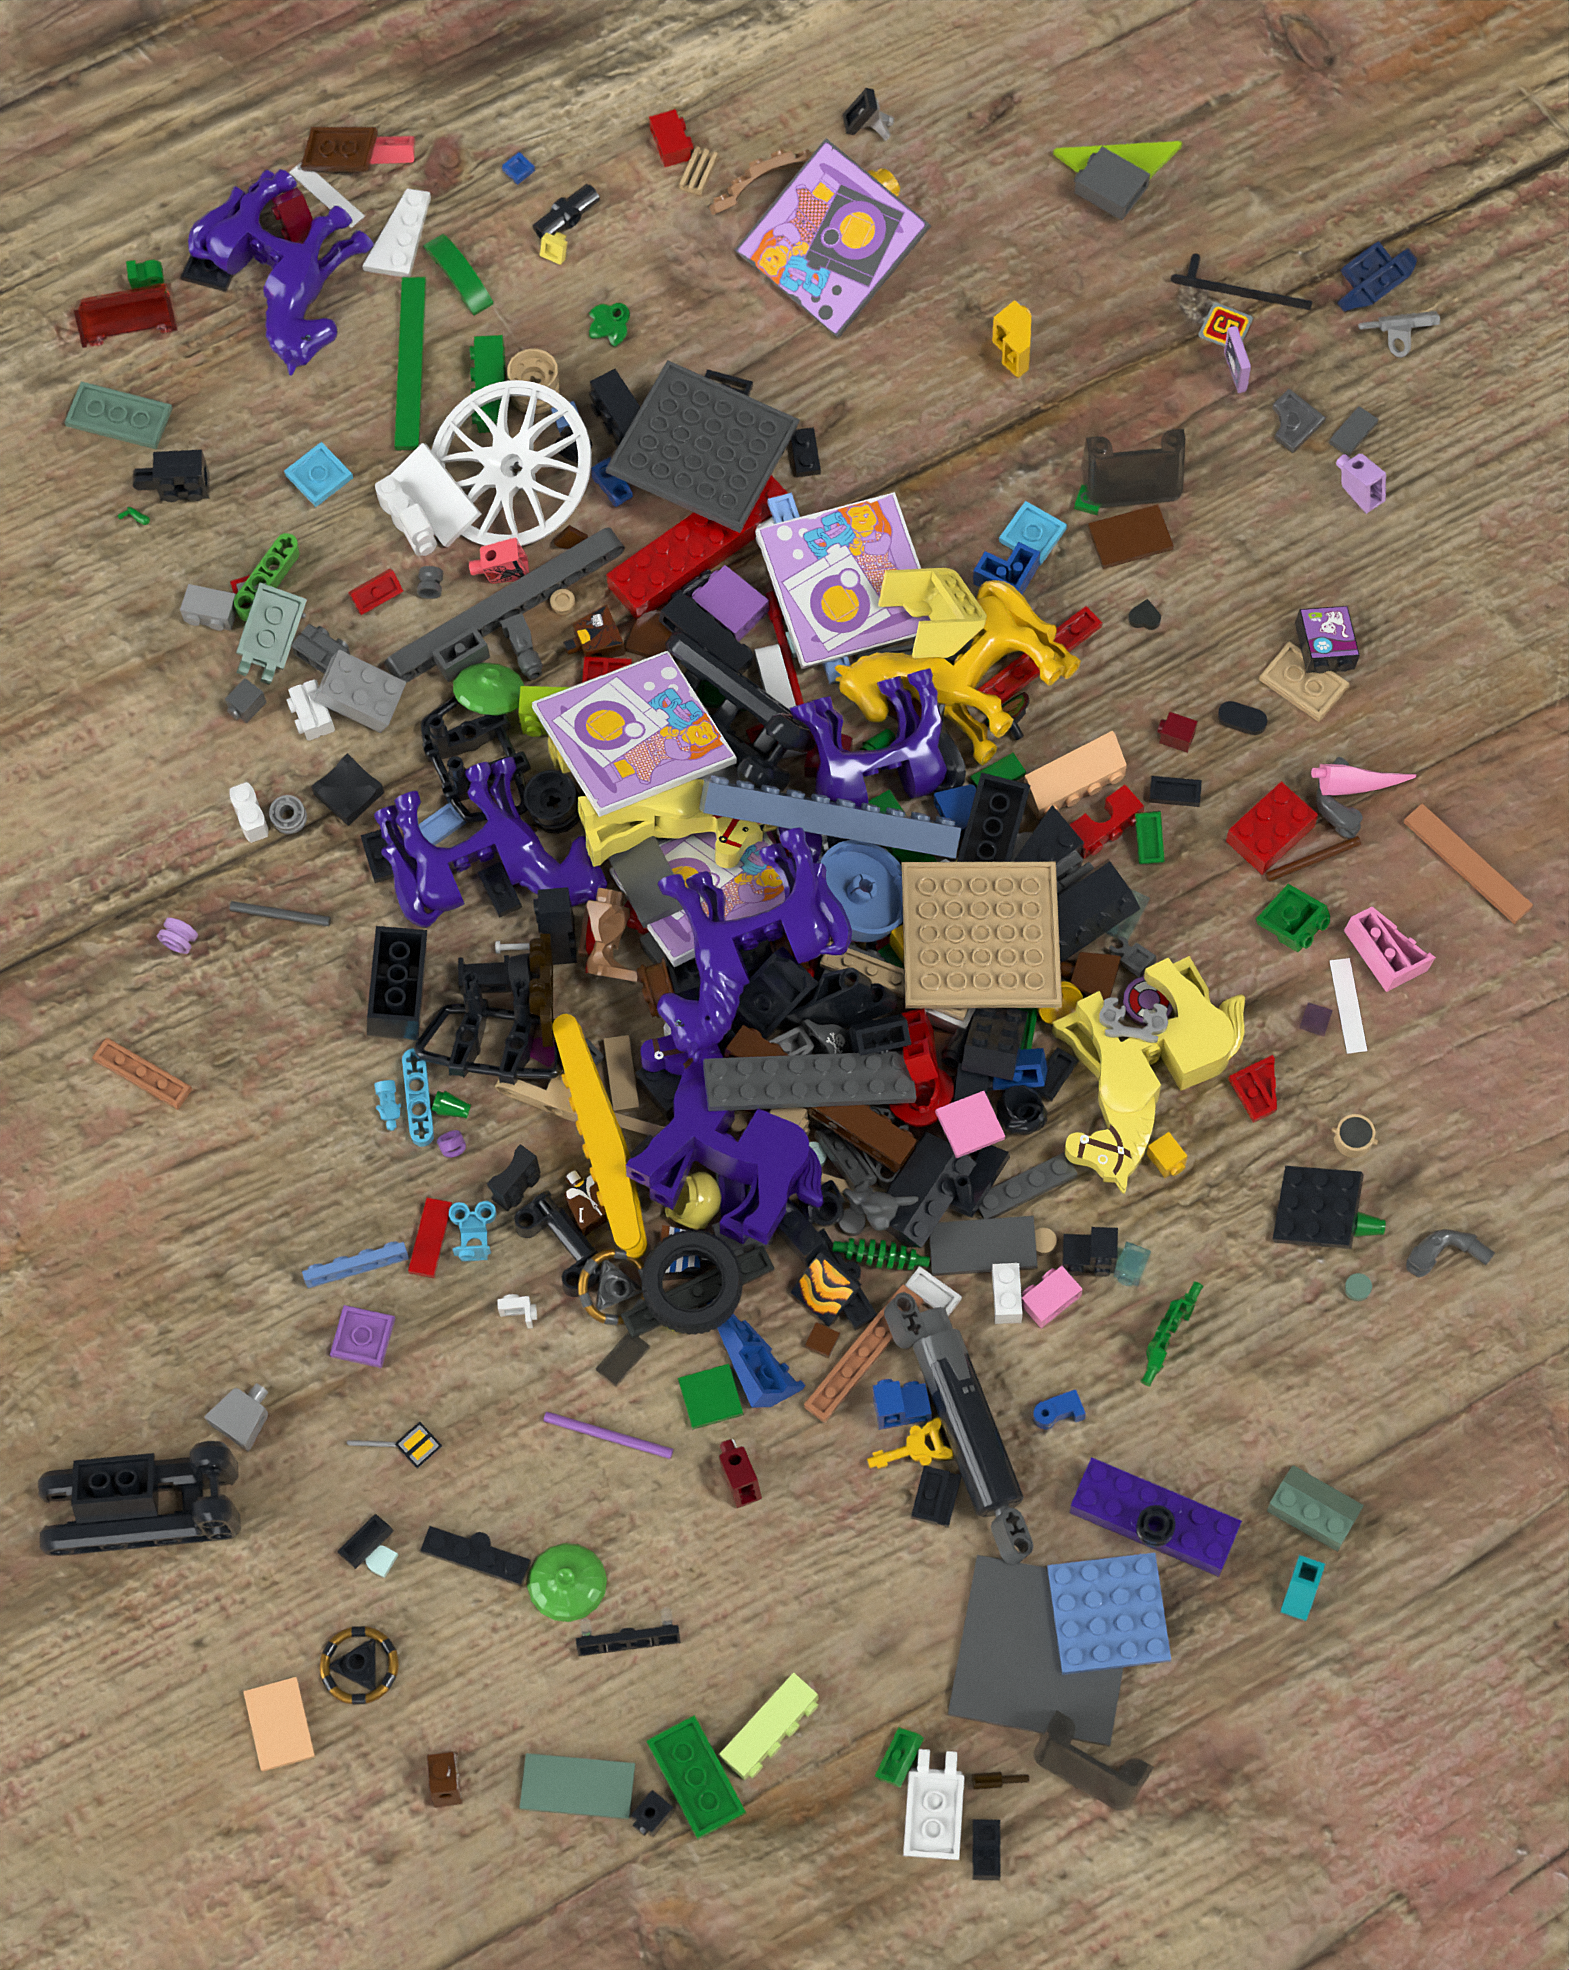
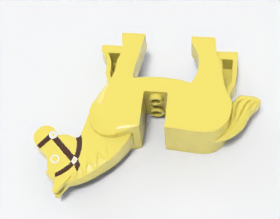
M1190 956L1176 963H1172L1169 958H1166L1145 969V981L1168 999L1176 1017L1168 1019V1026L1165 1032L1155 1035L1158 1036L1157 1043H1148L1139 1038L1131 1037L1124 1042H1120L1118 1037L1110 1038L1105 1036V1030L1108 1028L1104 1027L1099 1021V1014L1104 1003L1100 991L1078 1001L1075 1012L1053 1022L1052 1032L1054 1036L1068 1044L1076 1057L1097 1077L1099 1081L1098 1102L1108 1128L1107 1130L1097 1131L1091 1136L1080 1132L1069 1135L1065 1145V1156L1073 1164L1087 1166L1096 1170L1103 1178V1182H1115L1122 1194H1125L1127 1178L1140 1164L1152 1134L1155 1105L1159 1099L1161 1084L1150 1065L1156 1063L1161 1056L1177 1086L1182 1091L1221 1074L1226 1069L1230 1058L1239 1050L1244 1038V995L1233 996L1223 1001L1219 1009L1211 1004L1209 989Z

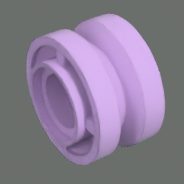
M167 918L163 924L166 930L161 929L157 938L167 948L175 952L188 954L191 949L189 942H195L198 933L181 920Z

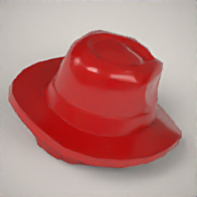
M938 1068L939 1077L915 1084L917 1098L915 1103L889 1104L891 1111L898 1119L914 1127H924L938 1120L936 1109L951 1104L953 1101L954 1085L952 1079L945 1071Z

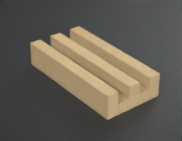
M696 146L679 183V189L702 196L717 163L718 153L713 152L712 154L707 149L702 151L701 147ZM699 156H700L701 159H700V161H699V163H698V166H697V168H696V170H695V172H694V175H693V177H692V179H691V181H690V184L687 185V183H688V181H689V178H690V176H691V174H692V172H693V169H694V167H695V165H696V163H697V160H698V158H699ZM709 159L710 161L698 188H695L706 160Z

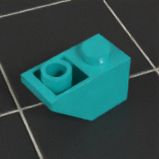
M1299 1555L1280 1613L1307 1621L1323 1574L1324 1563Z

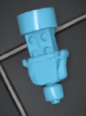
M380 1081L374 1084L376 1095L380 1098V1105H377L376 1109L379 1111L381 1119L387 1121L386 1128L394 1131L397 1128L395 1120L400 1117L401 1104L397 1105L395 1102V1081Z

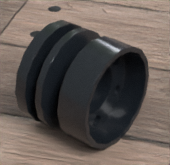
M546 770L539 772L530 779L525 787L524 801L532 819L540 829L547 833L560 834L575 827L581 819L578 813V797L581 796L568 775L561 771ZM558 803L559 807L554 809L553 805Z

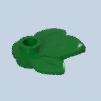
M614 303L611 306L599 304L589 312V315L594 319L589 329L591 339L608 336L613 347H617L623 342L628 333L626 324L630 319V310L625 304ZM617 311H621V315L619 317H614V314Z

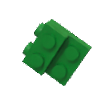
M1287 884L1256 918V922L1262 928L1275 934L1280 943L1299 952L1302 948H1309L1313 943L1314 935L1319 930L1324 931L1329 926L1331 916L1327 905Z

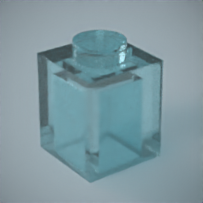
M1126 1242L1114 1272V1277L1117 1278V1281L1126 1286H1139L1149 1262L1151 1251Z

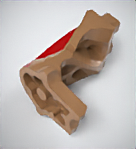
M598 888L596 901L588 900L586 904L589 916L586 930L588 958L585 973L640 982L637 971L620 965L613 957V948L618 949L622 933L630 918V908L623 907L625 893Z

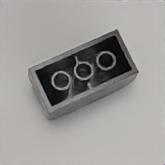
M376 926L367 1012V1037L419 1041L426 966L427 930Z

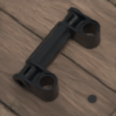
M547 1190L517 1211L514 1217L516 1231L523 1238H531L547 1226L551 1229L576 1261L562 1274L563 1291L570 1297H578V1285L570 1286L567 1282L572 1278L579 1279L582 1268L598 1251L591 1245L565 1210L557 1206L551 1198L552 1194ZM525 1219L533 1221V1224L528 1227L520 1225ZM602 1262L598 1264L590 1275L588 1289L599 1283Z

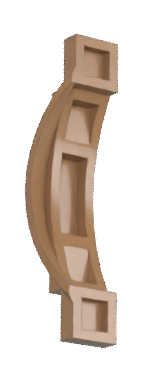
M784 149L770 154L771 159L763 162L762 158L750 162V168L745 170L746 176H741L731 181L732 186L727 188L730 197L723 194L713 199L714 204L709 206L711 214L715 215L737 205L736 200L743 190L761 176L780 169L802 168L815 151L810 153L809 149L795 154L796 157H794L792 150L785 153Z

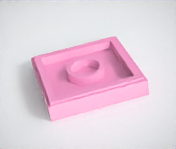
M985 1091L936 1109V1115L956 1158L1005 1140L1006 1136Z

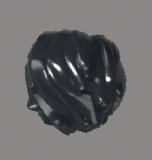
M1014 1085L1007 1088L1003 1096L997 1101L996 1117L1001 1123V1127L1008 1130L1010 1135L1014 1133L1030 1135L1041 1130L1047 1123L1048 1112L1042 1103V1095L1036 1089L1026 1085Z

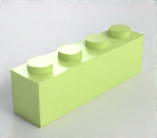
M793 1673L722 1750L720 1759L744 1781L749 1776L754 1778L763 1768L761 1762L767 1756L772 1758L782 1746L780 1741L786 1735L791 1737L798 1730L800 1719L804 1715L809 1717L818 1707L816 1703L818 1701V1694Z

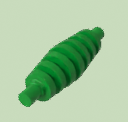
M849 1238L848 1242H833L832 1251L845 1254V1259L851 1260L852 1254L856 1255L855 1261L861 1263L864 1256L868 1266L872 1265L873 1258H876V1268L880 1269L882 1268L883 1260H887L886 1269H892L894 1262H897V1270H902L904 1263L908 1264L907 1270H913L914 1266H929L930 1257L918 1255L916 1249L911 1248L910 1254L906 1253V1246L903 1245L900 1246V1250L897 1252L896 1243L894 1242L890 1243L889 1250L885 1249L886 1240L882 1239L878 1248H875L876 1239H870L868 1246H864V1238H859L858 1245L854 1244V1238Z

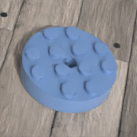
M847 840L831 847L817 861V863L825 865L827 885L843 905L852 928L851 940L858 942L880 940L889 935L891 931L903 922L901 865L884 848L872 843Z

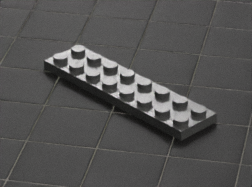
M903 1051L877 1054L876 1052L862 1056L859 1053L713 1058L704 1059L703 1061L708 1111L915 1103L917 1099L915 1083L912 1081L904 1062Z

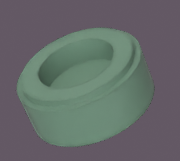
M1361 1273L1351 1275L1345 1284L1346 1295L1354 1301L1367 1299L1372 1290L1371 1280Z

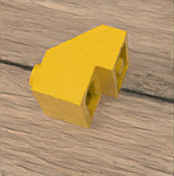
M1014 300L993 317L992 342L1002 350V364L1017 378H1020L1029 370L1031 313L1026 306L1020 305Z

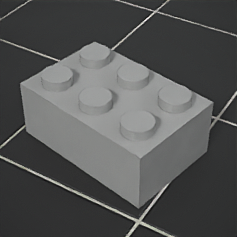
M339 649L331 657L313 701L381 733L391 721L406 682Z

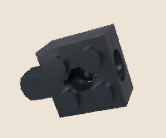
M203 451L153 452V468H136L133 470L134 489L139 491L157 490L160 500L166 502L209 499L210 472Z

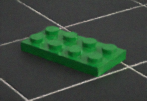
M695 1715L646 1741L697 1840L746 1814L741 1801Z

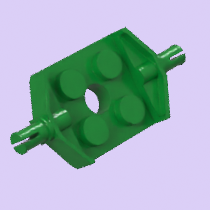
M1194 1281L1188 1294L1186 1293L1180 1299L1173 1300L1170 1303L1165 1317L1159 1324L1152 1341L1148 1344L1146 1351L1148 1358L1147 1370L1140 1381L1145 1386L1150 1387L1156 1374L1160 1373L1164 1368L1162 1364L1168 1353L1166 1350L1172 1336L1170 1332L1174 1334L1177 1332L1182 1319L1189 1321L1197 1298L1204 1287L1199 1282Z

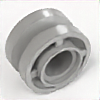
M283 795L275 799L270 806V819L275 828L281 833L294 834L305 826L307 812L298 798L291 795ZM285 811H294V815L290 819L282 818Z

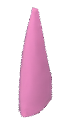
M1320 764V768H1312L1311 771L1313 778H1319L1321 793L1325 796L1357 794L1379 790L1416 777V774L1382 773L1342 764Z

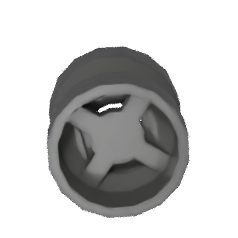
M434 566L421 567L418 574L420 583L417 585V594L426 599L439 598L442 595L440 582L443 580V570Z

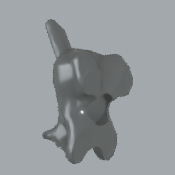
M868 1179L863 1184L852 1189V1191L847 1188L842 1191L850 1201L849 1207L858 1215L866 1214L869 1223L877 1231L886 1230L889 1227V1223L896 1216L899 1206L912 1205L919 1199L917 1196L892 1197L884 1192H873V1189L869 1187Z

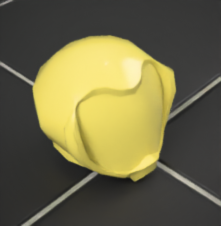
M696 1172L688 1175L674 1210L665 1207L666 1216L686 1227L695 1230L705 1229L719 1211L721 1193L718 1183L707 1172Z

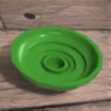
M483 662L472 664L458 674L453 682V693L458 702L469 710L486 715H500L510 713L519 708L520 686L525 685L520 676L509 667L497 663Z
M562 1543L549 1547L535 1559L529 1570L527 1587L532 1603L541 1614L554 1621L572 1622L585 1618L598 1608L605 1595L607 1577L603 1563L593 1551L580 1544Z

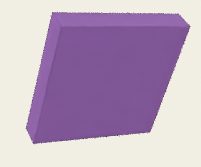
M344 1305L330 1356L382 1368L395 1316Z

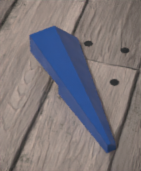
M732 1314L722 1326L717 1327L752 1408L772 1407L803 1390L805 1384L802 1380L796 1382L788 1373L789 1366L786 1363L780 1364L771 1354L772 1348L746 1320L741 1322Z

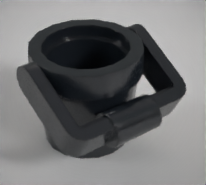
M829 1180L821 1185L823 1205L821 1207L808 1206V1204L799 1201L800 1208L811 1224L815 1222L821 1226H831L839 1223L844 1216L842 1203L846 1200L835 1182ZM831 1189H834L836 1195L833 1194V1193H830V1192H828V1191H830Z

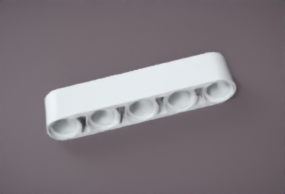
M779 644L754 649L763 690L788 709L796 706ZM787 750L782 759L807 754V752L801 753Z

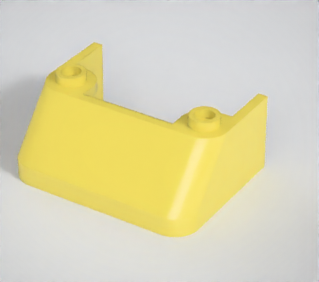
M949 568L885 570L878 605L880 607L903 606L913 617L929 616L931 621H919L912 652L913 658H948L953 656L984 628L987 615L956 571Z

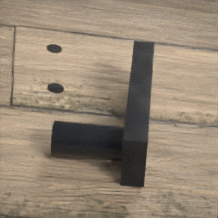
M993 1145L983 1148L976 1158V1165L969 1176L959 1175L956 1177L955 1187L957 1194L950 1203L949 1209L972 1218L1010 1159L1009 1152Z

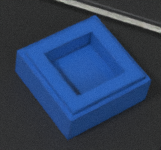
M518 152L502 165V170L518 185L535 172V166Z

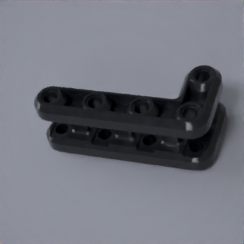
M681 630L673 632L665 643L666 651L678 658L681 664L687 668L683 675L693 691L697 690L702 681H707L718 688L719 693L725 696L724 701L715 714H709V716L737 758L736 763L733 764L737 768V776L742 781L754 784V788L761 789L763 784L777 787V789H780L779 792H783L790 783V773L784 771L777 764L787 750L801 753L811 751L816 745L811 731L803 722L793 718L790 709L696 639ZM741 709L749 711L758 718V722L764 725L753 743L744 741L730 727ZM777 742H779L778 745H777V746L775 747V749L773 750V752L771 753V755L769 756V753L771 752V750L773 749V747L775 746V744H776Z
M205 1441L195 1444L190 1450V1457L155 1460L158 1492L172 1490L182 1492L181 1511L153 1517L77 1523L75 1519V1521H68L67 1524L46 1525L39 1533L40 1549L50 1556H65L232 1539L241 1530V1515L233 1502L226 1495L220 1493V1486L233 1485L239 1477L238 1462L231 1450L220 1441ZM73 1468L45 1472L38 1480L39 1497L46 1503H50V1501H70L72 1498ZM210 1489L211 1496L203 1497V1490Z

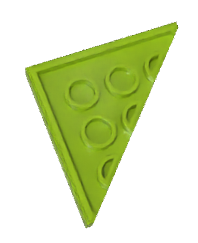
M1180 141L1064 147L1055 148L1053 155L1078 173L1079 170L1085 169L1090 156L1094 152L1097 153L1103 146L1148 172L1150 180L1182 148V143Z

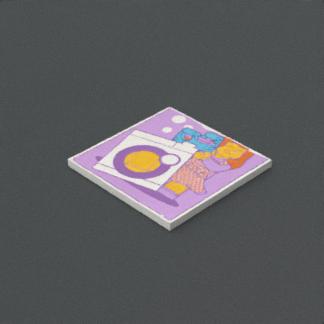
M895 492L756 529L755 533L801 669L916 638L919 621H931L929 616H922L920 618L911 616L903 606L880 607L878 605L885 570L921 569Z
M668 651L532 702L534 712L599 817L733 765L737 760L735 754Z
M715 832L693 833L683 838H672L659 845L673 873L683 876L685 887L688 888L686 879L690 876L704 871L711 873L713 885L722 889L726 896L725 921L768 911L785 900L784 886L780 876L772 867L764 864L758 854L761 849L773 844L766 833H764L762 842L758 841L749 846L744 851L739 863L732 868H722L715 863V843L717 840ZM610 868L609 871L612 878L630 902L614 868ZM700 896L702 909L709 918L708 907ZM684 909L647 925L648 930L674 967L695 957L694 935Z

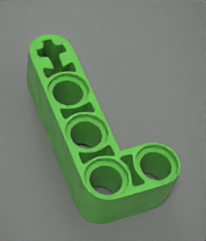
M284 533L275 540L235 596L234 605L236 613L243 621L246 622L250 608L242 609L241 606L244 603L252 604L257 590L255 586L263 583L277 588L298 559L300 550L294 535ZM273 564L279 565V568L276 570L268 569Z

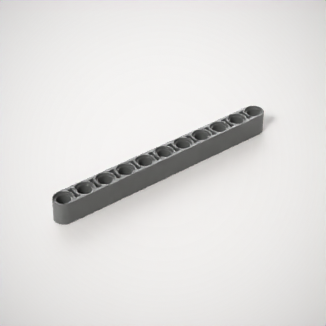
M610 527L604 528L395 652L385 660L384 665L391 675L408 683L436 666L432 653L436 648L475 626L482 638L501 627L500 621L520 613L523 614L544 602L555 591L569 587L619 557L625 550V547Z

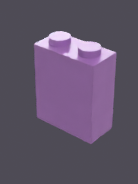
M726 565L720 570L714 571L709 577V581L703 587H698L692 595L698 607L704 612H709L713 615L716 622L722 628L729 629L737 641H740L769 611V600Z

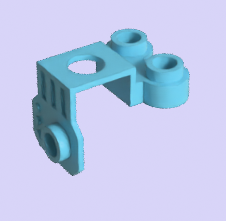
M482 1201L478 1203L474 1212H470L468 1206L462 1202L454 1203L450 1207V1220L455 1225H459L461 1232V1246L453 1248L454 1256H459L461 1261L488 1260L491 1249L487 1244L486 1224L493 1222L497 1215L495 1206L491 1202ZM484 1211L491 1212L488 1218L481 1216ZM459 1212L465 1214L462 1219H457L455 1216ZM477 1238L482 1242V1245L467 1246V1243L470 1239Z

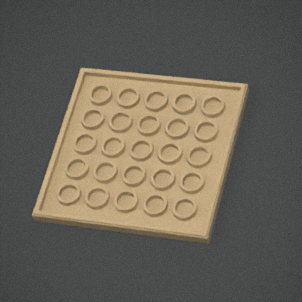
M902 862L905 1008H1061L1062 992L1056 862Z

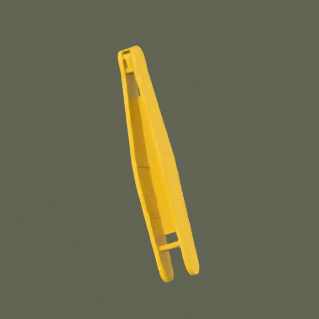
M561 1014L554 1020L552 1025L565 1071L561 1076L566 1089L570 1088L572 1096L568 1097L572 1111L576 1112L578 1120L575 1121L580 1136L583 1135L585 1144H582L586 1158L590 1159L592 1167L589 1168L594 1183L597 1182L600 1190L597 1191V1197L600 1205L605 1207L616 1244L626 1251L628 1257L633 1259L639 1258L647 1251L648 1244L636 1181L626 1176V1164L631 1159V1155L586 1043L583 1030L575 1017L570 1014Z

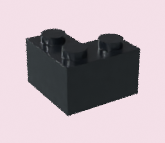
M1091 1227L1090 1235H1063L1062 1266L1070 1275L1080 1276L1084 1273H1094L1095 1276L1106 1277L1110 1273L1115 1274L1118 1258V1228Z

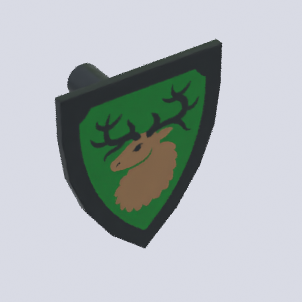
M1025 692L1020 693L1001 705L1002 711L1008 713L1014 719L1009 730L1015 740H1019L1024 736L1018 722L1026 714V708L1030 702L1029 695ZM987 717L982 723L989 727L990 723Z

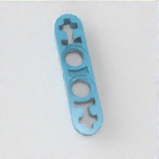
M414 1048L407 1050L402 1056L409 1131L413 1143L424 1147L432 1143L434 1139L427 1062L424 1060L417 1061L418 1072L413 1073L410 1061H412V1057L416 1056ZM413 1080H422L424 1082L423 1088L419 1091L411 1090L410 1084ZM416 1104H424L427 1107L423 1115H415L412 1112ZM418 1122H423L424 1130L427 1132L423 1139H420L419 1135H415L420 1132Z

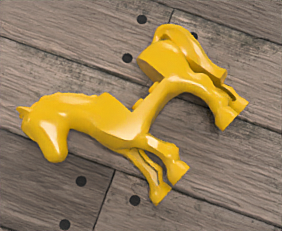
M998 580L986 581L980 586L976 600L987 615L985 626L972 638L974 641L970 649L965 654H960L953 665L942 657L913 658L912 655L904 653L876 652L869 656L860 657L857 662L850 666H835V670L842 675L835 679L840 682V692L856 703L866 720L869 722H882L886 719L889 712L888 697L880 692L877 682L901 676L904 688L910 690L912 698L921 703L919 692L909 683L907 674L931 668L933 673L932 681L938 691V703L945 704L944 716L955 723L970 738L974 749L973 757L980 765H985L996 753L997 746L988 740V727L972 717L968 712L967 705L981 710L988 717L990 731L997 738L1002 737L1009 730L1014 720L1008 713L1002 711L1000 698L975 689L993 664L1005 655L1023 651L1038 666L1040 679L1050 686L1060 676H1063L1065 679L1070 678L1077 671L1081 660L1070 654L1064 645L1054 642L1057 632L1056 626L1041 620L1014 586L1005 581Z

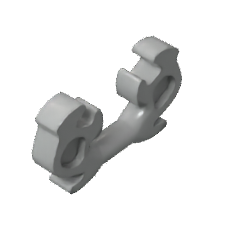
M1117 998L1105 999L1099 1014L1100 1023L1108 1028L1105 1030V1036L1110 1038L1124 1036L1139 1038L1148 1043H1157L1158 1036L1155 1035L1165 1032L1168 1026L1167 1008L1158 1003L1153 1005L1155 1013L1150 1014L1148 1009H1145L1143 1023L1148 1026L1143 1028L1128 1027L1119 1023L1120 1020H1124L1126 1008L1125 1006H1122L1121 1009L1114 1007L1118 1005Z

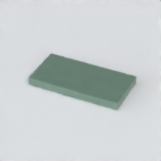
M81 381L66 417L65 425L157 450L173 408L168 403Z
M526 1753L520 1810L630 1820L635 1763Z

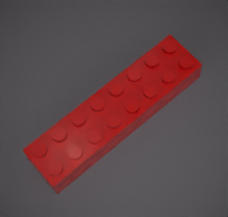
M771 475L741 533L693 512L607 573L608 588L636 620L643 614L656 610L671 599V594L677 589L681 590V586L695 576L699 577L702 571L705 569L712 570L754 540L756 537V526L772 517L767 503L768 499L788 494L787 491Z

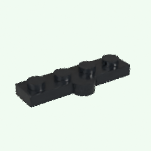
M823 1228L818 1231L826 1241L829 1255L859 1281L861 1278L860 1266L852 1261L845 1263L839 1252L832 1251L833 1242ZM861 1287L852 1301L842 1310L855 1331L873 1321L877 1316Z
M429 1526L420 1550L422 1554L521 1587L531 1564V1560L492 1547L489 1536L484 1532H477L468 1539Z

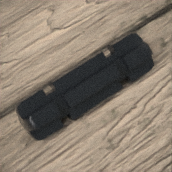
M705 569L700 573L699 577L695 576L681 586V590L677 589L671 594V599L680 592L692 597L698 587H703L709 581L712 572L709 569Z

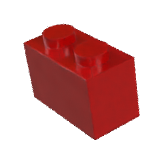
M676 109L650 116V131L664 168L690 161V150H694L691 137H686L685 135L686 124L684 118L678 116Z

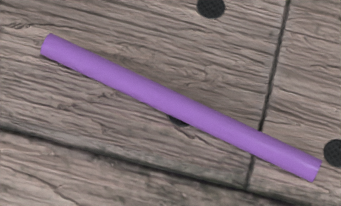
M546 1412L544 1416V1422L671 1459L674 1449L551 1412Z

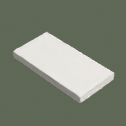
M424 443L391 474L401 484L403 493L407 494L414 504L417 503L422 507L434 529V534L445 547H449L481 515V512Z

